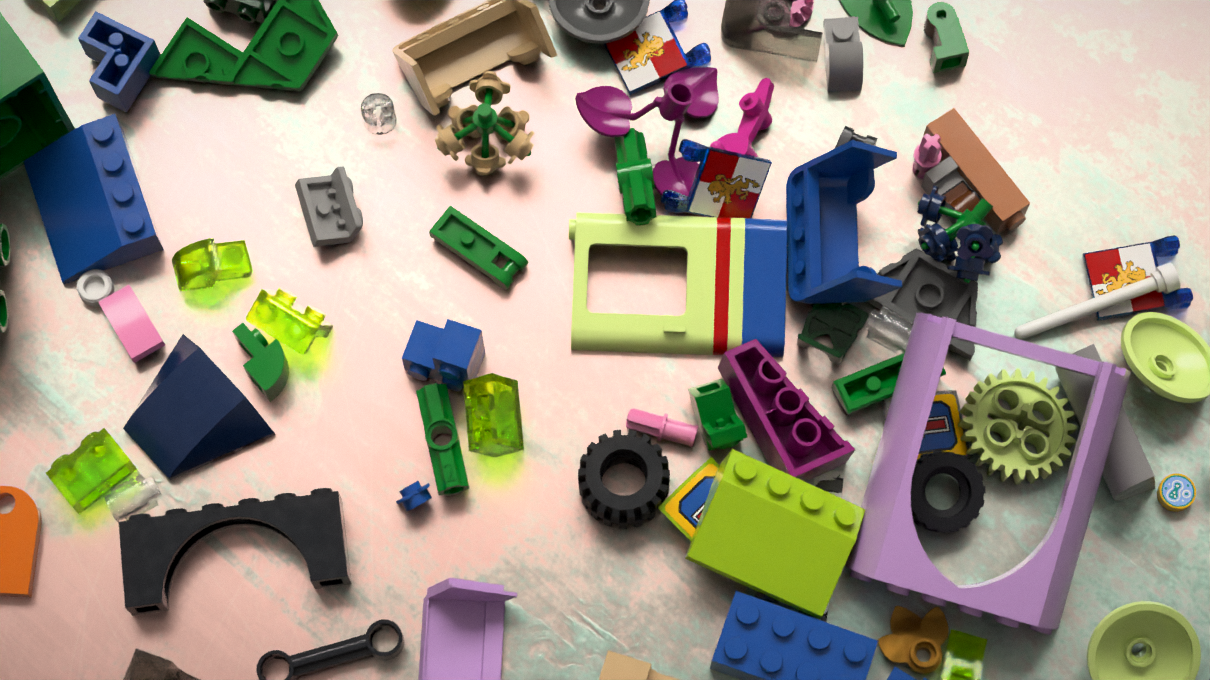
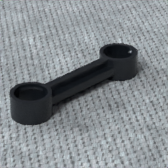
M385 619L378 620L370 625L366 634L290 656L279 650L269 651L258 661L257 676L259 680H266L263 674L264 668L273 659H283L288 662L289 674L285 680H295L300 675L371 655L380 660H391L397 657L403 650L404 636L400 627L395 622ZM382 628L394 629L397 635H399L396 647L389 652H380L372 646L374 634Z

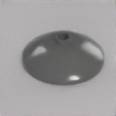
M548 0L551 14L563 31L578 40L595 44L615 42L633 33L645 19L650 0ZM597 4H602L605 6V8L602 10H597L594 8V6Z

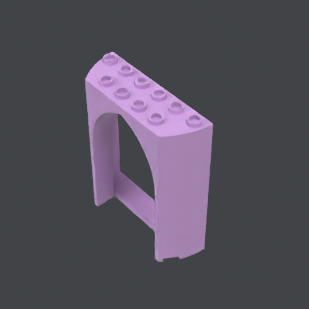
M916 313L861 505L865 509V513L856 541L845 564L847 568L851 569L850 576L867 582H871L872 579L886 582L887 590L906 596L909 595L910 590L922 593L921 597H923V600L932 604L945 606L946 601L958 603L959 611L977 617H982L983 611L994 614L993 618L997 619L996 622L1018 628L1020 622L1030 624V629L1051 635L1053 629L1059 628L1131 371L1116 367L1117 365L1109 362H1098L962 324L948 317L941 318L927 313ZM951 338L1095 378L1059 506L1048 532L1034 551L1013 569L996 578L969 585H956L946 578L931 562L917 536L911 510L913 472Z

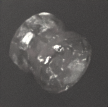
M378 92L372 93L361 102L360 111L363 123L369 132L383 135L393 130L396 125L397 116L394 103L388 95Z

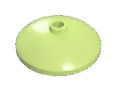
M1140 313L1129 320L1121 333V349L1128 367L1143 385L1163 398L1183 403L1199 402L1210 396V347L1197 332L1180 320L1162 313Z
M1152 601L1129 603L1110 612L1095 628L1087 648V666L1092 680H1195L1201 661L1199 639L1189 621L1172 607ZM1135 644H1143L1141 651L1132 652V647Z

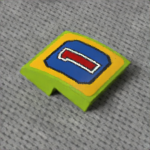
M712 457L701 465L658 507L690 541H692L719 466Z

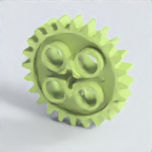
M1019 368L1012 373L1011 378L1005 369L1001 370L997 378L990 373L985 378V383L977 382L973 388L974 392L970 391L965 398L968 404H964L960 409V413L966 417L962 418L958 426L968 429L960 439L961 441L972 442V446L966 453L979 454L980 457L975 464L976 466H980L985 462L989 464L987 475H992L996 470L1001 471L1000 477L1002 482L1010 474L1013 475L1014 481L1018 485L1024 480L1025 475L1031 484L1039 478V475L1043 479L1048 478L1052 474L1051 469L1057 471L1063 465L1061 460L1065 461L1071 455L1067 448H1071L1076 443V440L1069 435L1074 433L1077 426L1067 423L1075 413L1074 411H1064L1063 409L1069 399L1062 398L1058 400L1055 396L1060 388L1057 386L1048 390L1046 388L1048 378L1046 377L1039 383L1035 382L1033 371L1026 378H1022ZM998 399L1007 401L1011 410L1002 408ZM1032 410L1041 412L1045 421L1038 420ZM990 431L999 433L1003 443L995 441L991 437ZM1025 442L1033 444L1036 447L1037 454L1029 452L1026 449Z

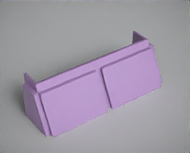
M456 578L445 579L427 588V595L423 600L418 680H501L505 601L517 597V593L504 591V585Z

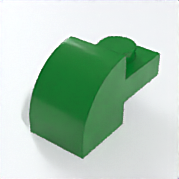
M242 322L232 330V333L237 343L251 358L243 367L248 377L271 402L282 392L289 376L287 358L277 339L269 344L257 328L250 331Z

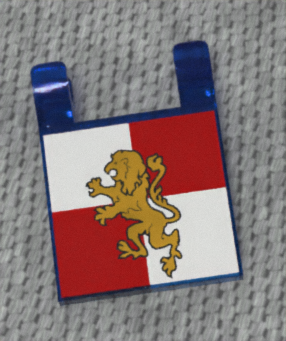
M674 0L663 9L646 16L641 25L625 38L615 42L603 43L629 95L661 82L675 72L702 66L712 60L711 49L705 42L696 45L685 53L670 25L671 22L681 21L688 17V5L685 0Z
M683 139L678 148V151L682 153L683 159L690 162H700L688 196L668 189L663 192L661 202L665 204V209L674 213L688 212L708 217L752 218L772 164L771 160L713 148L689 139Z
M1172 235L1152 242L1083 253L1092 298L1149 278L1150 273L1155 272L1156 267L1159 266L1157 257H1171L1178 253V249H1180L1179 238ZM1181 288L1167 294L1164 291L1158 293L1155 290L1096 312L1097 321L1164 309L1188 308L1191 305V301H1193V294L1190 288Z

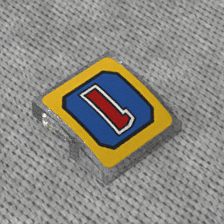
M956 390L936 391L917 460L921 458V455L933 453V451L953 452L967 457L966 460L972 458L971 454L966 453L969 449V443L960 439L966 430L958 426L963 417L960 413L961 408ZM892 398L881 402L885 421Z

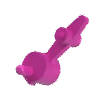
M769 78L762 79L754 93L745 94L740 99L739 107L743 111V116L737 133H729L720 137L718 140L713 141L709 148L760 159L752 147V142L758 131L767 129L773 120L768 109L774 85Z

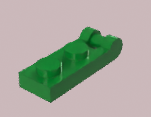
M451 205L429 230L430 237L491 278L504 290L509 289L514 282V275L518 271H523L529 263L521 253ZM500 256L507 261L502 269L495 265Z

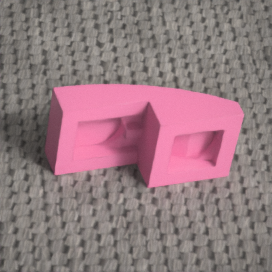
M130 285L98 302L134 363L165 346Z

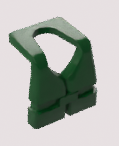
M842 303L812 304L813 309L811 312H808L802 333L798 334L797 345L805 349L808 347L816 348L827 354L830 361L839 365L858 337L857 332L859 329L862 330L869 317L868 312L849 303L842 305ZM829 334L833 349L813 339Z

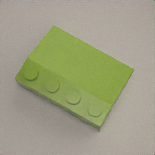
M732 449L718 466L685 559L820 619L825 612L856 541L865 509Z

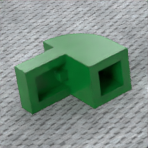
M722 378L688 388L694 415L708 451L733 447L748 437L744 423L736 414L730 388Z

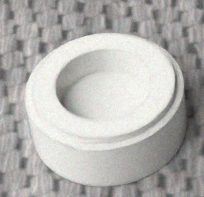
M93 269L80 276L77 282V292L84 303L97 307L100 306L99 301L114 293V284L106 272Z

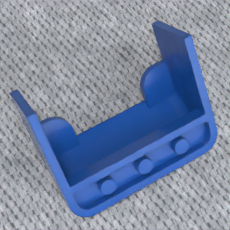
M851 140L792 170L786 183L788 291L792 300L806 304L867 302L902 288L901 280L877 275L872 267H859L857 204L866 200L875 188L874 169L897 159L896 151Z

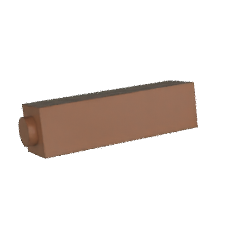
M952 108L926 125L923 136L925 134L930 136L937 134L941 138L939 143L942 154L940 162L951 156L958 165L957 171L967 184L976 191L981 199H985L993 206L984 219L995 233L998 234L1006 228L1012 231L1026 220L1025 214L1030 202L957 110Z

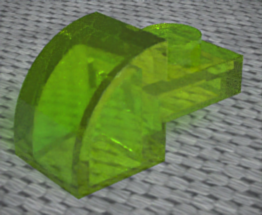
M214 238L196 241L178 250L171 260L179 292L212 288L216 281L247 278L253 272L245 240L215 243Z
M951 629L937 680H980L987 639Z

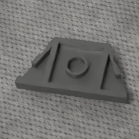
M916 248L902 256V259L897 263H890L883 267L877 274L901 280L902 288L867 302L910 327L913 326L916 313H927L941 318L948 317L955 319L956 322L976 327L978 283L975 281L965 283L964 279L957 278L958 271L948 270L947 265ZM951 338L948 349L970 361L975 353L974 344Z

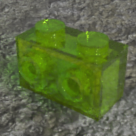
M490 373L463 381L469 451L491 457H499L524 450L518 380Z
M105 428L99 432L95 431L88 434L81 441L80 447L71 454H64L58 457L52 463L51 469L46 472V475L78 514H81L137 470L129 457Z

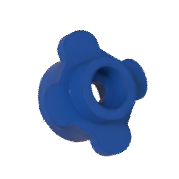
M419 481L412 483L399 491L402 498L398 499L396 503H402L406 512L432 498L427 490L430 484L421 486Z

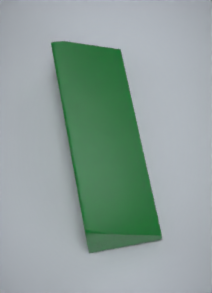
M905 353L833 381L831 388L847 414L893 396ZM944 367L942 369L940 377L946 375Z

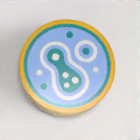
M1182 474L1168 475L1157 488L1158 501L1165 509L1173 512L1187 509L1196 497L1194 483Z

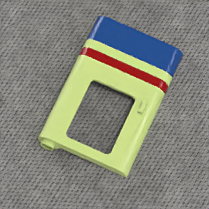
M576 212V219H569V240H575L571 350L723 355L726 351L757 339L772 357L783 358L785 346L787 220L656 215L657 217L650 220L649 224L636 226L635 223L627 221L625 214ZM593 245L685 249L687 252L685 313L680 316L590 312L587 309L589 249Z

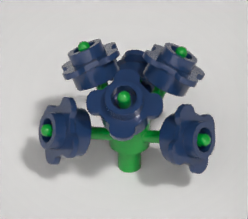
M938 186L933 187L930 195L924 193L921 200L918 201L917 211L918 214L923 215L921 226H924V228L918 229V241L922 250L940 262L944 259L953 262L956 259L955 266H948L947 269L958 271L957 278L964 279L965 283L978 281L979 275L990 276L989 271H983L984 263H996L1001 258L999 247L1003 244L1002 237L997 234L994 235L993 230L982 221L993 206L982 198L972 211L966 209L962 213L945 207L946 196L937 194ZM942 214L958 219L954 225L947 229L937 224ZM927 221L934 222L935 224L931 226L927 224ZM956 237L960 240V247H959V248H958L957 241H956V239H955Z

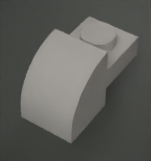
M858 17L824 18L823 32L826 53L827 92L861 90L864 59Z

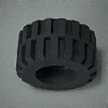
M621 429L613 430L612 437L608 438L606 433L599 436L597 444L591 442L587 447V454L582 455L580 468H578L579 493L582 496V503L585 508L591 510V516L596 520L601 517L604 519V525L610 527L612 523H618L619 529H627V524L633 523L634 527L641 526L642 520L646 518L648 521L652 520L658 507L668 496L669 463L667 457L662 456V448L658 443L652 445L651 437L645 434L642 438L637 437V431L629 430L628 435H621ZM627 463L639 468L645 475L646 482L638 492L622 496L610 492L602 483V476L610 467L616 464Z

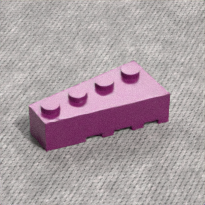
M757 339L724 352L717 368L725 383L729 386L737 406L771 467L806 482L847 463L856 449L837 434L833 429L834 425L825 415L822 417L809 402L810 398L801 388L798 390L786 377L787 373Z

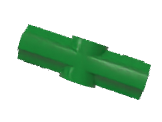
M633 127L630 128L625 136L614 137L618 160V163H616L619 192L623 194L625 216L627 221H631L638 226L649 224L650 220L657 216L653 195L655 187L651 159L647 158V147L643 132H639Z
M435 383L426 385L416 390L438 495L451 496L469 489V483L446 384ZM441 433L452 436L451 441L444 446L436 445L433 442L434 438Z

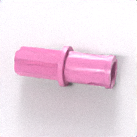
M925 134L921 143L914 150L912 170L914 174L919 170L918 178L924 179L925 173L941 161V145L939 144L941 138L937 134L934 136Z
M635 408L630 409L626 419V428L658 437L657 441L660 442L662 439L688 445L692 448L699 427L698 425H691L668 418L666 413L664 416H660Z

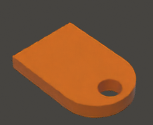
M0 486V500L8 496L15 498L13 510L6 514L0 513V596L32 598L42 527L41 512L35 501L23 490L12 486Z

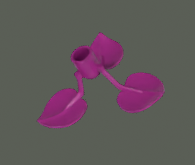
M696 67L671 74L664 83L663 97L656 96L653 102L636 113H631L632 102L625 92L619 88L597 86L584 92H578L575 96V102L582 119L591 129L603 136H625L630 130L629 120L635 121L655 107L659 108V112L664 119L675 121L668 152L669 161H659L652 170L654 187L666 200L688 207L701 167L689 156H682L676 159L675 150L681 125L685 120L684 114L693 118H706L716 110L719 103L717 68Z

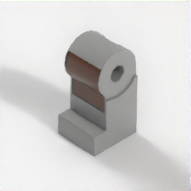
M951 156L925 173L921 187L930 195L933 187L938 186L937 194L946 196V208L962 213L966 209L972 211L981 200L976 191L967 184L957 171L958 165ZM948 216V218H949L954 224H955L956 221L958 220V219H955V218H952V217H949V216Z

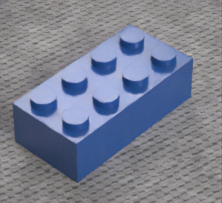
M736 591L717 643L710 669L740 680H866L878 640Z

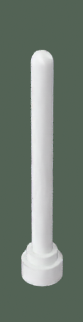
M1171 262L1156 267L1155 272L1150 273L1149 278L1016 327L1014 334L1018 339H1026L1155 290L1158 293L1162 291L1166 294L1181 288L1179 276Z

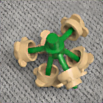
M485 71L481 78L472 80L469 84V89L475 92L476 99L482 104L479 106L471 104L465 108H459L456 105L452 106L448 110V117L451 118L452 125L443 128L440 124L436 126L438 130L437 137L435 138L437 149L444 156L450 154L454 161L459 160L457 153L466 148L463 137L471 136L472 138H478L481 136V144L474 146L471 150V155L465 157V164L474 167L480 175L491 174L496 168H503L506 165V159L499 157V149L495 145L489 144V134L495 132L498 139L508 141L503 151L511 157L507 162L510 165L516 158L523 161L526 156H530L532 154L531 150L534 147L530 139L535 132L532 130L528 135L524 132L526 123L530 121V114L526 110L517 112L513 111L511 107L505 106L497 115L496 111L491 107V105L500 103L503 94H508L511 90V85L508 82L501 81L493 71Z

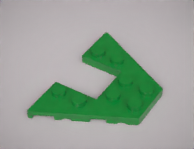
M278 0L243 52L186 17L149 71V74L154 78L302 92L339 37V34L319 0Z

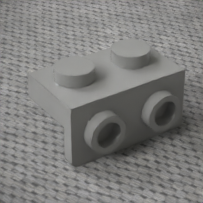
M337 166L332 174L328 176L299 178L297 180L295 189L313 247L352 242L362 229L363 215L356 206L353 196V182L347 177L345 167Z

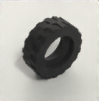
M933 451V453L921 455V458L916 460L911 484L913 522L925 529L942 533L956 532L962 527L966 528L973 519L979 516V510L984 506L985 500L983 498L986 488L983 486L982 480L984 479L982 474L977 471V466L973 462L966 460L967 457L944 451ZM942 473L952 476L957 481L960 489L957 502L951 508L945 510L932 507L925 495L928 481L933 476Z

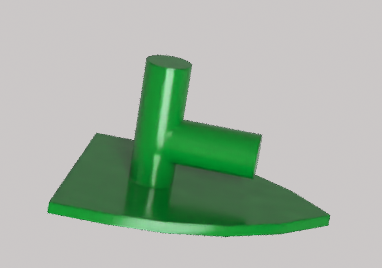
M839 0L850 17H858L859 27L866 33L884 42L905 47L912 28L913 8L911 0Z

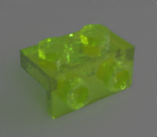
M278 287L277 290L261 289L246 316V321L299 354H306L316 337H328L334 325L324 320L326 314L311 305H307L306 308L295 302L297 299L295 294L282 287Z

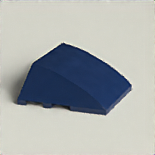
M184 334L180 337L123 427L127 434L169 480L212 463L213 459L231 451L237 452L244 449L243 446L261 438L267 439L276 435L246 396L207 354Z

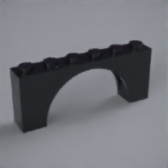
M318 488L310 492L311 495L297 497L294 493H282L274 496V500L260 502V499L247 498L238 501V505L226 507L220 503H211L202 506V510L187 512V509L177 508L167 510L163 516L151 517L150 514H135L129 516L127 521L118 522L125 608L132 616L169 611L172 581L180 563L189 551L209 535L223 529L238 526L264 528L290 541L303 555L307 563L311 583L315 589L352 584L343 502L339 491H332L331 488Z

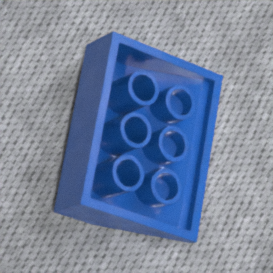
M116 114L82 124L23 161L63 284L79 280L80 276L89 270L98 269L104 271L164 250L127 138Z

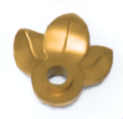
M896 606L890 619L892 634L878 639L881 652L894 663H907L909 668L916 673H932L941 664L943 656L941 645L949 635V627L944 613L939 607H935L921 619L912 611ZM917 651H927L930 656L929 661H920L916 655Z

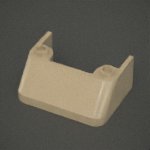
M487 0L397 44L392 49L398 65L419 102L434 116L440 113L438 108L449 102L448 97L453 94V87L508 60L520 61L522 65L532 63L540 58L539 53L541 52L550 58L557 56L537 5L528 0Z

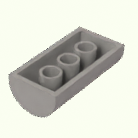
M1094 344L1073 353V355L1102 362ZM1055 367L1056 373L1081 426L1095 378ZM1121 406L1102 473L1115 501L1129 499L1155 489V475L1123 406Z

